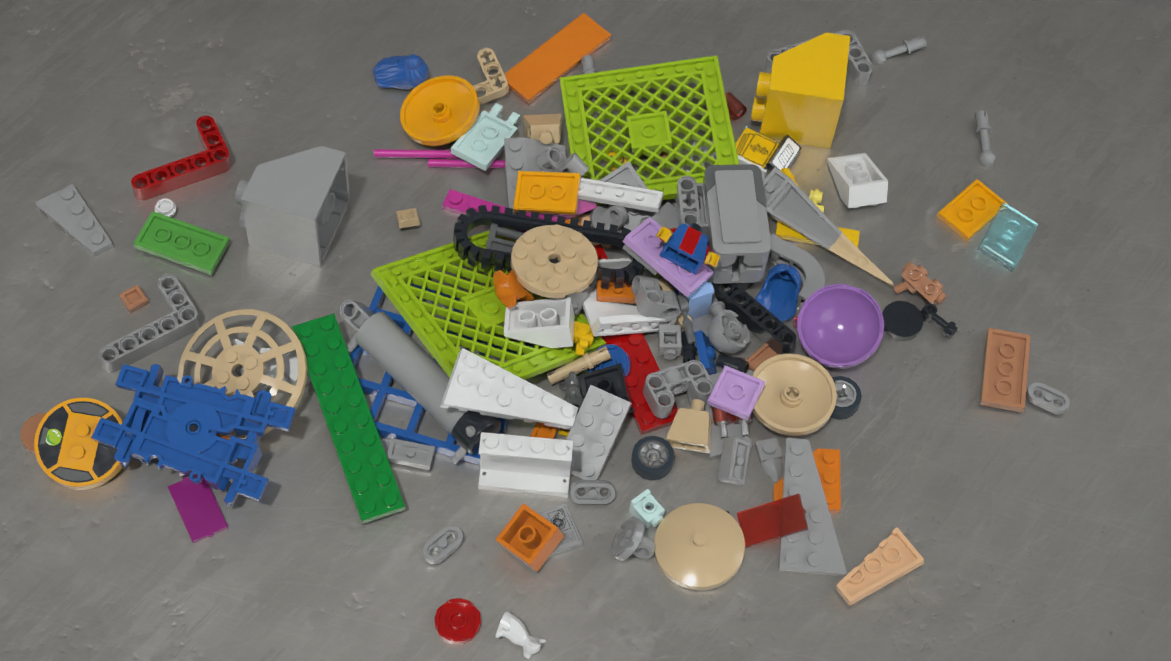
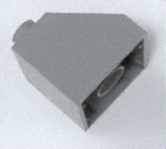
M318 146L256 166L250 180L241 179L236 189L235 203L242 205L239 225L246 228L249 246L321 267L350 202L346 152Z

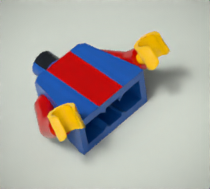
M683 223L678 228L673 227L670 229L662 226L656 234V237H659L662 242L666 243L659 256L695 275L702 263L716 268L720 260L718 254L711 252L710 246L707 245V235L700 232L701 227L696 223H691L689 226Z

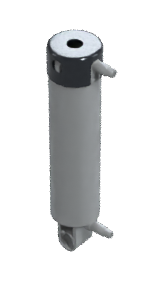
M346 300L341 304L340 315L356 330L346 345L349 354L352 353L357 345L363 348L451 434V437L461 445L451 459L453 463H458L467 452L471 455L479 453L481 432L499 433L501 422L494 416L482 415L479 412L470 410L467 412L459 411L458 408L440 407L450 378L442 367L385 312L374 314L365 304L352 300ZM355 307V313L352 315V309Z

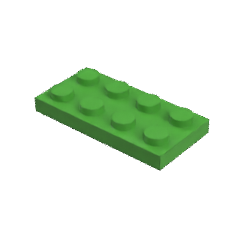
M152 211L133 245L135 249L212 275L227 249L230 239L229 237Z

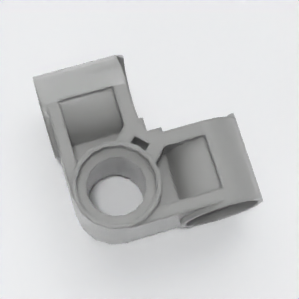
M555 146L550 147L537 157V165L545 172L580 173L582 176L589 169L576 152L566 158L562 151Z
M639 275L634 277L632 292L640 314L646 317L664 318L666 320L675 319L680 315L681 311L676 293L660 290L657 278Z

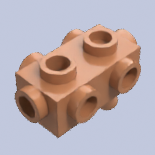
M912 262L906 264L902 269L903 273L901 276L905 282L893 286L896 294L907 289L912 294L918 291L929 303L934 305H940L947 298V295L942 291L944 286L936 279L931 281L926 276L929 272L920 264L916 267Z

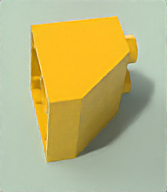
M826 32L774 56L770 73L759 72L756 96H754L751 113L752 121L761 122L759 134L776 141H781L784 136L789 135L797 144L831 148L844 101L850 36Z

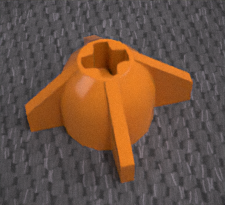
M501 270L494 273L495 295L507 308L510 309L516 306V301H531L534 299V296L518 282L514 270H511L508 274Z

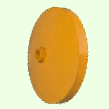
M448 75L434 77L422 82L408 94L401 107L400 121L406 134L413 141L427 146L444 145L460 138L473 126L480 110L479 98L474 87L463 78Z

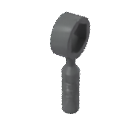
M684 294L676 295L681 311L680 314H683L684 318L682 323L688 344H695L696 338L692 323L687 317V312H689L688 299Z

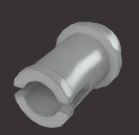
M586 55L581 58L582 74L597 72L592 56Z

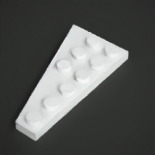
M464 348L458 353L440 405L441 408L453 407L464 412L468 410L476 411L482 415L511 420L514 418L523 419L524 422H540L546 426L570 429L573 426L578 407Z

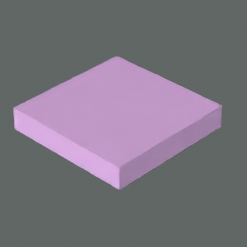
M725 365L709 396L707 404L748 421L765 386V381Z

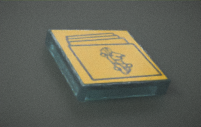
M747 126L735 141L737 155L760 165L765 170L767 169L766 163L779 145V142Z

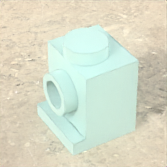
M646 489L630 502L629 508L630 513L634 517L644 522L646 530L651 526H658L664 519L665 509L650 494L649 489Z

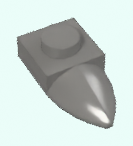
M777 437L755 441L754 446L761 467L772 480L778 482L782 475L783 455Z

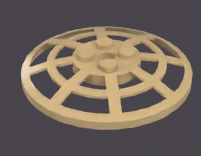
M255 309L229 311L205 323L188 342L178 369V381L182 383L186 360L196 362L194 371L195 384H202V364L213 367V379L203 385L219 389L226 386L228 390L226 396L228 397L233 396L236 389L242 395L254 397V393L259 390L262 384L271 386L272 388L269 391L272 395L271 401L278 394L279 390L292 394L285 406L293 408L297 407L303 395L308 370L306 354L296 333L278 317ZM231 316H258L252 327L238 326L226 329L223 322L224 319ZM268 319L281 327L289 336L291 342L278 346L272 337L261 331L265 321ZM215 324L218 334L206 343L200 354L190 352L199 337ZM249 333L243 345L232 346L229 335ZM258 336L265 340L272 349L259 354L252 347ZM220 340L224 350L216 359L206 356L211 347ZM294 350L298 359L296 385L283 381L285 371L283 354ZM276 358L277 362L276 378L266 375L265 362ZM243 366L244 373L240 377H235V369ZM267 426L265 434L275 428ZM235 431L232 432V435L235 436V437H237V438H240V439H246V438H247V435H241V437H240V436H237V435H236Z

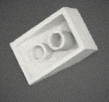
M866 153L827 158V163L840 198L848 208H859L866 205L875 206L887 202L888 180Z
M571 297L516 302V306L510 309L506 307L504 336L549 348L573 346L575 315Z

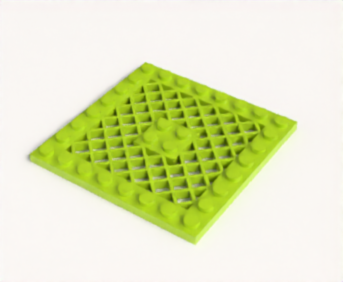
M717 55L560 77L570 153L572 155L576 152L589 167L588 171L581 178L599 181L611 173L610 170L613 166L616 168L622 166L623 164L619 160L624 157L628 159L631 165L636 164L639 166L636 172L645 186L650 190L662 191V200L676 198L678 180L682 176H691L696 180V183H703L706 169L703 165L706 161L712 165H739ZM690 82L697 84V86L694 89L687 85ZM671 84L677 87L674 92L668 89ZM651 87L657 90L654 95L648 92ZM702 88L704 95L699 92ZM631 90L637 93L634 97L628 95ZM682 91L688 93L686 98H683L679 94ZM611 93L617 95V97L614 100L609 98V95ZM662 94L668 96L665 101L659 98ZM591 96L598 98L594 103L589 101ZM642 97L649 99L645 104L639 101ZM694 97L700 100L697 105L690 102ZM623 99L629 102L625 107L619 104ZM674 100L680 103L677 107L671 105ZM603 102L609 105L606 109L600 107ZM654 103L660 106L657 110L651 108ZM705 104H706L707 111L702 108ZM584 105L589 108L586 112L584 109ZM634 106L640 108L637 113L631 111ZM685 107L691 109L688 114L682 111ZM614 109L620 111L617 116L611 113ZM665 110L670 111L671 114H670L669 116H667V111H665ZM594 111L600 114L597 119L591 116ZM697 113L703 116L700 121L694 118ZM625 115H627V122L622 120ZM676 116L683 119L680 123L674 121ZM605 118L611 120L608 126L602 123ZM708 120H709L710 127L705 124ZM586 121H588L589 123H591V125H590L588 128H587V122H586ZM688 122L694 125L692 130L685 127ZM617 124L623 127L620 132L613 129ZM669 126L674 128L672 132H670ZM597 127L603 130L599 135L593 132ZM700 129L706 132L703 137L696 134ZM628 131L630 138L625 136ZM679 132L686 135L683 140L676 137ZM608 134L614 137L611 141L605 139ZM711 136L713 139V143L708 140ZM589 137L594 139V141L591 144L589 142ZM694 139L697 141V144L692 146L688 142ZM619 141L625 143L622 148L616 145ZM672 142H674L675 144H677V146H676L674 149H672V148H673ZM599 143L605 146L602 151L596 148ZM703 145L709 148L706 153L699 150ZM631 148V149H632V153H635V154L632 155V154L628 153L627 151ZM683 148L689 151L686 156L679 153ZM610 150L617 153L613 158L607 155ZM662 151L669 154L665 159L659 156ZM714 152L716 155V159L711 157ZM591 153L596 155V158L593 161ZM642 154L649 157L645 162L639 159ZM694 155L701 158L697 163L691 160ZM674 158L680 160L677 166L671 163ZM602 159L608 162L604 168L598 165ZM653 161L660 163L657 168L652 167L650 164ZM685 165L692 167V169L689 172H686L682 168ZM665 167L671 170L669 175L662 172ZM594 170L599 172V174L596 177L594 175ZM645 170L651 173L648 178L641 175ZM595 202L597 207L601 205H607L605 203Z
M489 230L468 238L476 246L486 248ZM495 235V237L499 239L511 242L517 241L515 239ZM454 242L374 268L371 271L370 275L449 378L458 353L461 350L459 345L469 348L473 354H475L474 350L485 353V357L478 354L475 355L524 380L583 357L575 354L576 343L574 342L571 347L549 348L529 343L534 345V348L523 345L525 341L519 340V343L510 341L509 337H504L503 339L494 336V333L504 336L503 326L506 306L495 295L494 278L491 277V275L497 272L494 271L493 265L495 264H490L489 270L481 269V262L479 261L475 267L468 264V258L462 260L458 256V251H455L453 246ZM462 265L472 268L473 271L462 268ZM503 266L504 270L502 272L508 274V267ZM479 270L487 273V276L477 273L476 271ZM445 271L456 274V277L445 274ZM462 276V277H465V278H469V279H471V280H470V281H466V280L460 279L459 277ZM430 277L439 280V283L427 279ZM474 280L484 283L485 286L474 283ZM445 282V283L452 284V285H454V286H453V287H449V286L443 285L442 283ZM410 283L416 284V285H419V286H422V287H421V289H419V288L410 286ZM457 286L468 289V292L457 289ZM425 288L435 290L436 294L426 291ZM527 290L534 296V300L551 299ZM440 292L450 295L451 298L441 296ZM454 298H460V301L454 300ZM422 299L430 300V301H433L434 303H433V304L426 303V302H423ZM437 303L448 306V309L437 306ZM452 308L463 311V314L452 311ZM581 312L579 315H575L574 321L589 325L588 320ZM437 314L446 317V319L436 318L434 315ZM449 319H453L461 323L460 325L449 322ZM464 324L475 326V329L465 327ZM450 330L458 333V336L446 332ZM462 334L472 337L473 340L462 338ZM593 336L591 347L585 348L584 354L594 352L599 347L606 345V342L601 336ZM477 339H479V340H482V341H485V342H488V343H487V345H484V344L478 343V342H476V341H477ZM495 344L501 346L502 350L491 347V345ZM506 349L517 351V355L507 352ZM489 355L500 358V361L489 358Z

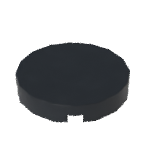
M891 302L882 312L884 331L886 334L888 332L896 340L906 341L913 339L923 327L924 318L921 311L909 302Z

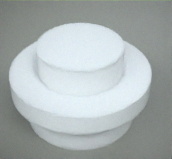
M163 198L157 202L155 212L172 217L176 213V205L170 199Z

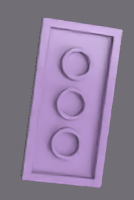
M649 217L624 238L623 243L688 298L711 278L714 271L702 263L695 275L659 256L666 243L662 242L659 237H656L661 226Z

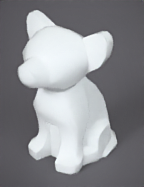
M508 610L504 613L495 636L497 638L506 637L514 644L522 646L524 657L530 659L532 654H536L541 649V643L546 641L544 638L529 635L523 622Z

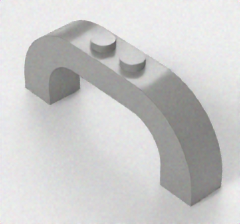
M770 233L771 249L768 261L776 265L783 263L797 268L802 278L803 288L798 295L796 306L802 308L803 303L812 293L825 287L824 272L818 261L807 251L797 247L794 243L787 242L777 235Z

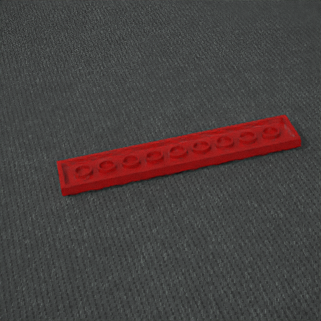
M601 244L594 246L598 260L608 259ZM643 333L601 336L606 344L617 345L629 355L631 365L626 380L634 412H631L640 434L644 435L671 426L678 411L675 401L669 417L661 419L652 413L643 395L646 377L650 373L660 371Z

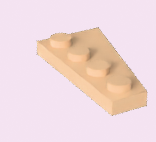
M896 527L892 534L878 545V548L869 553L858 567L853 568L836 585V590L845 602L851 606L924 564V558Z

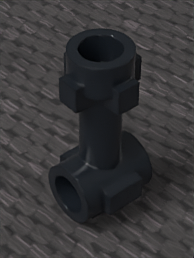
M927 304L922 308L923 321L926 323L933 321L943 329L942 334L944 336L947 335L951 338L957 332L958 327H956L953 321L948 323L936 314L937 307L934 304Z

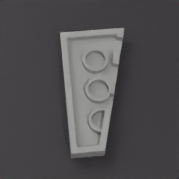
M73 184L35 202L36 208L43 211L50 220L61 226L64 232L75 238L76 242L94 257L113 248L111 240Z

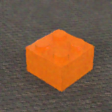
M523 503L495 540L503 549L535 572H538L564 538V534L558 527Z

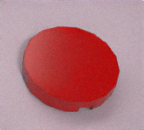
M462 598L446 601L445 604L437 609L434 617L435 630L439 637L455 645L465 644L473 640L481 626L479 610L472 602Z

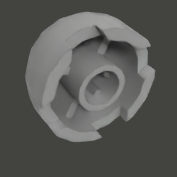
M723 310L711 319L707 328L710 344L718 351L726 354L738 352L750 342V333L746 324L742 326L736 319L738 315L731 310Z

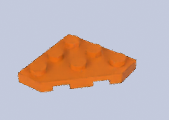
M818 448L813 452L829 512L839 514L841 511L840 450ZM783 478L773 486V509H782Z

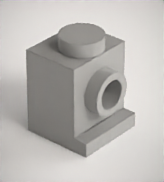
M659 325L657 333L658 356H664L668 360L675 359L676 356H680L682 349L681 325Z

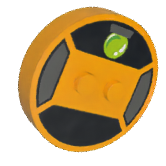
M73 398L59 403L42 418L35 433L34 450L40 467L53 481L66 488L88 490L109 482L122 469L121 464L114 458L118 449L93 441L91 438L101 417L122 425V419L109 405L92 398Z

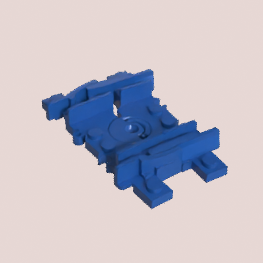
M123 364L115 385L117 388L136 392L133 398L134 401L122 425L101 417L91 436L92 440L118 449L114 458L124 468L128 467L132 457L139 459L143 463L146 462L147 465H149L151 459L158 458L157 467L159 469L166 467L185 475L190 474L189 478L194 484L201 483L202 477H204L206 482L212 484L214 489L225 491L229 481H231L232 484L224 499L225 504L231 507L237 494L260 502L269 483L268 478L253 473L263 454L259 447L261 436L265 434L267 426L289 432L296 413L295 408L270 402L272 395L264 390L259 391L256 398L242 395L238 389H236L233 396L228 397L226 396L228 391L226 386L219 389L199 383L194 385V380L189 375L182 378V383L176 377L165 375L163 384L159 387L164 373L161 365L153 364L148 372V370ZM192 425H198L196 431H190ZM235 431L237 436L247 435V438L243 440L231 435L230 439L227 440L218 437L217 434L229 436ZM237 460L245 463L243 469L233 466Z

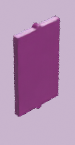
M184 477L182 481L167 486L192 543L207 537L212 538L214 534L228 529L227 523L204 477H202L203 479L199 484H194L190 478Z

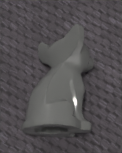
M571 371L569 376L565 378L564 383L559 384V388L566 390L564 401L578 407V414L583 403V397L581 396L582 388L580 377Z

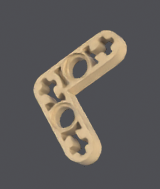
M483 48L477 54L479 65L487 80L473 86L476 93L479 91L486 92L485 95L478 97L480 105L502 97L509 92V85L494 51L490 48ZM485 57L490 59V63L487 64ZM490 70H498L495 75L488 74ZM497 81H499L500 85L502 86L501 88H498V86L496 85Z

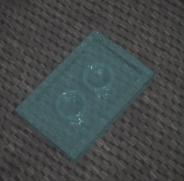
M1003 202L977 250L1013 272L1038 223Z

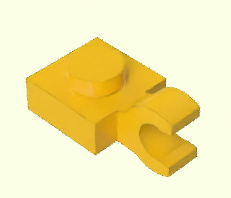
M574 321L573 342L576 343L575 354L584 356L585 348L591 347L593 342V333L590 325Z

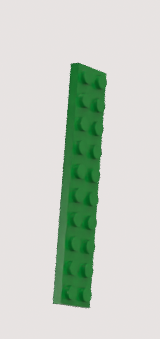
M333 313L292 326L293 331L303 345L307 359V372L361 523L364 524L405 510L404 502L335 314Z

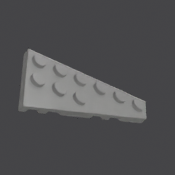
M786 437L778 571L845 577L847 570L810 442L808 439Z

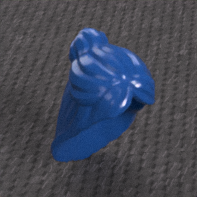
M411 54L409 56L383 58L373 68V75L379 87L413 90L419 84L426 81L429 71L427 64L420 56Z
M783 263L773 266L769 270L768 276L755 298L782 322L788 321L796 312L797 297L802 284V278L797 268Z

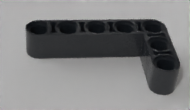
M754 283L715 284L717 300L725 304L726 310L735 312L738 315L736 317L737 320L743 325L746 324L751 332L764 343H767L777 354H793L796 334L745 291Z

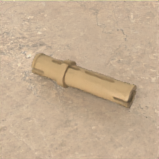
M604 346L589 354L587 352L583 357L546 372L551 385H554L568 377L571 371L578 374L587 369L591 370L599 363L612 358L607 347Z

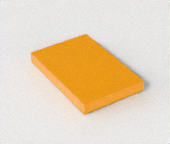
M518 171L513 205L514 212H518L519 209L525 210L526 213L576 215L581 180L580 173Z
M976 179L941 209L936 217L968 242L1007 207L1008 203Z

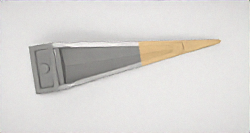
M774 167L763 180L767 215L889 286H893V282L831 222L794 181Z

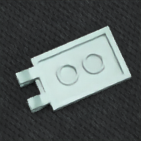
M497 103L489 113L483 110L473 126L451 147V153L486 171L504 150V138H514L519 127L517 121L520 119V115L513 112L507 121L502 120L500 112L503 106Z

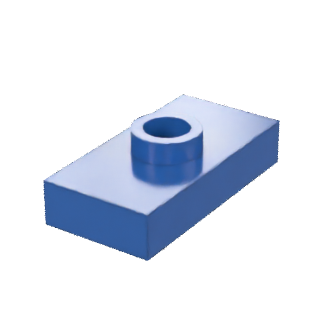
M702 330L694 332L700 362L704 365L708 375L716 374L717 370L714 362L716 353L713 346L710 345L709 338Z

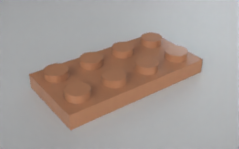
M988 328L980 405L1023 413L1025 409L1031 335Z

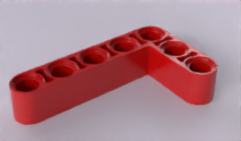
M201 116L196 121L199 139L205 151L135 175L131 179V185L136 199L141 201L149 200L226 173L231 169L229 150L211 116Z

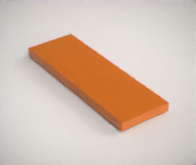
M582 13L505 73L509 89L527 104L531 103L559 81L560 77H564L581 63V58L586 55H592L610 41L612 35L585 13Z

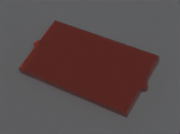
M800 494L791 495L738 512L737 517L744 535L745 548L807 530L806 510L803 508Z

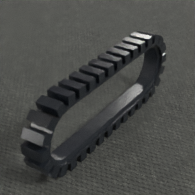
M486 205L478 206V212L472 207L466 210V215L461 214L457 218V223L455 222L453 246L455 251H458V256L462 260L468 258V264L474 267L479 261L481 262V269L489 270L490 264H495L494 271H502L503 266H507V273H510L512 270V253L476 246L467 236L469 231L481 225L491 226V223L498 224V227L529 231L539 226L557 224L580 232L590 242L615 245L623 248L625 245L623 240L631 230L624 227L620 233L617 232L618 225L610 224L609 230H605V223L597 222L596 228L591 227L592 221L584 220L583 226L578 225L579 219L571 218L570 224L565 223L566 217L558 216L557 222L552 221V215L545 214L543 220L539 219L538 212H531V217H526V211L519 209L518 215H513V208L505 207L504 213H500V206L492 205L491 211H487ZM631 256L632 262L620 269L597 267L595 278L589 286L595 287L596 281L600 280V287L608 289L609 282H613L615 289L623 288V283L629 287L632 285L636 275L642 276L645 266ZM554 259L549 260L551 263L554 264L559 262L558 260Z

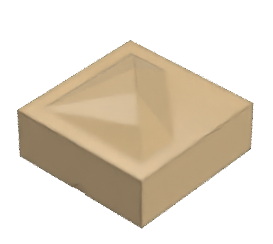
M416 208L396 212L399 229L420 225Z

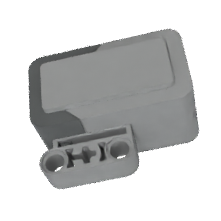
M753 164L712 165L705 169L703 183H696V180L691 176L679 178L676 190L679 226L683 223L686 225L691 223L698 224L701 227L700 232L708 237L707 245L710 246L711 252L720 256L716 268L712 265H707L714 271L709 280L716 284L760 282L764 278L771 249L761 169Z

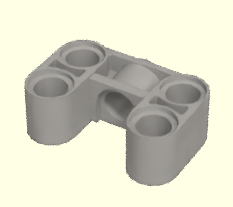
M691 360L655 373H650L645 380L643 395L652 413L656 417L663 419L671 414L675 400L674 395L687 391L691 400L699 399L704 401L706 405L714 385L704 365L699 361Z

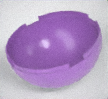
M832 284L818 289L803 303L798 315L797 331L802 347L814 360L831 368H849L866 361L875 353L883 337L884 320L878 303L865 290L848 284Z

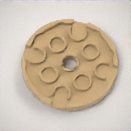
M557 224L539 226L525 232L515 242L511 254V268L514 270L518 282L532 293L548 298H565V295L575 292L578 294L584 291L594 280L598 266L597 253L592 243L580 232ZM557 257V260L559 262L554 264L551 263L549 260L555 259Z

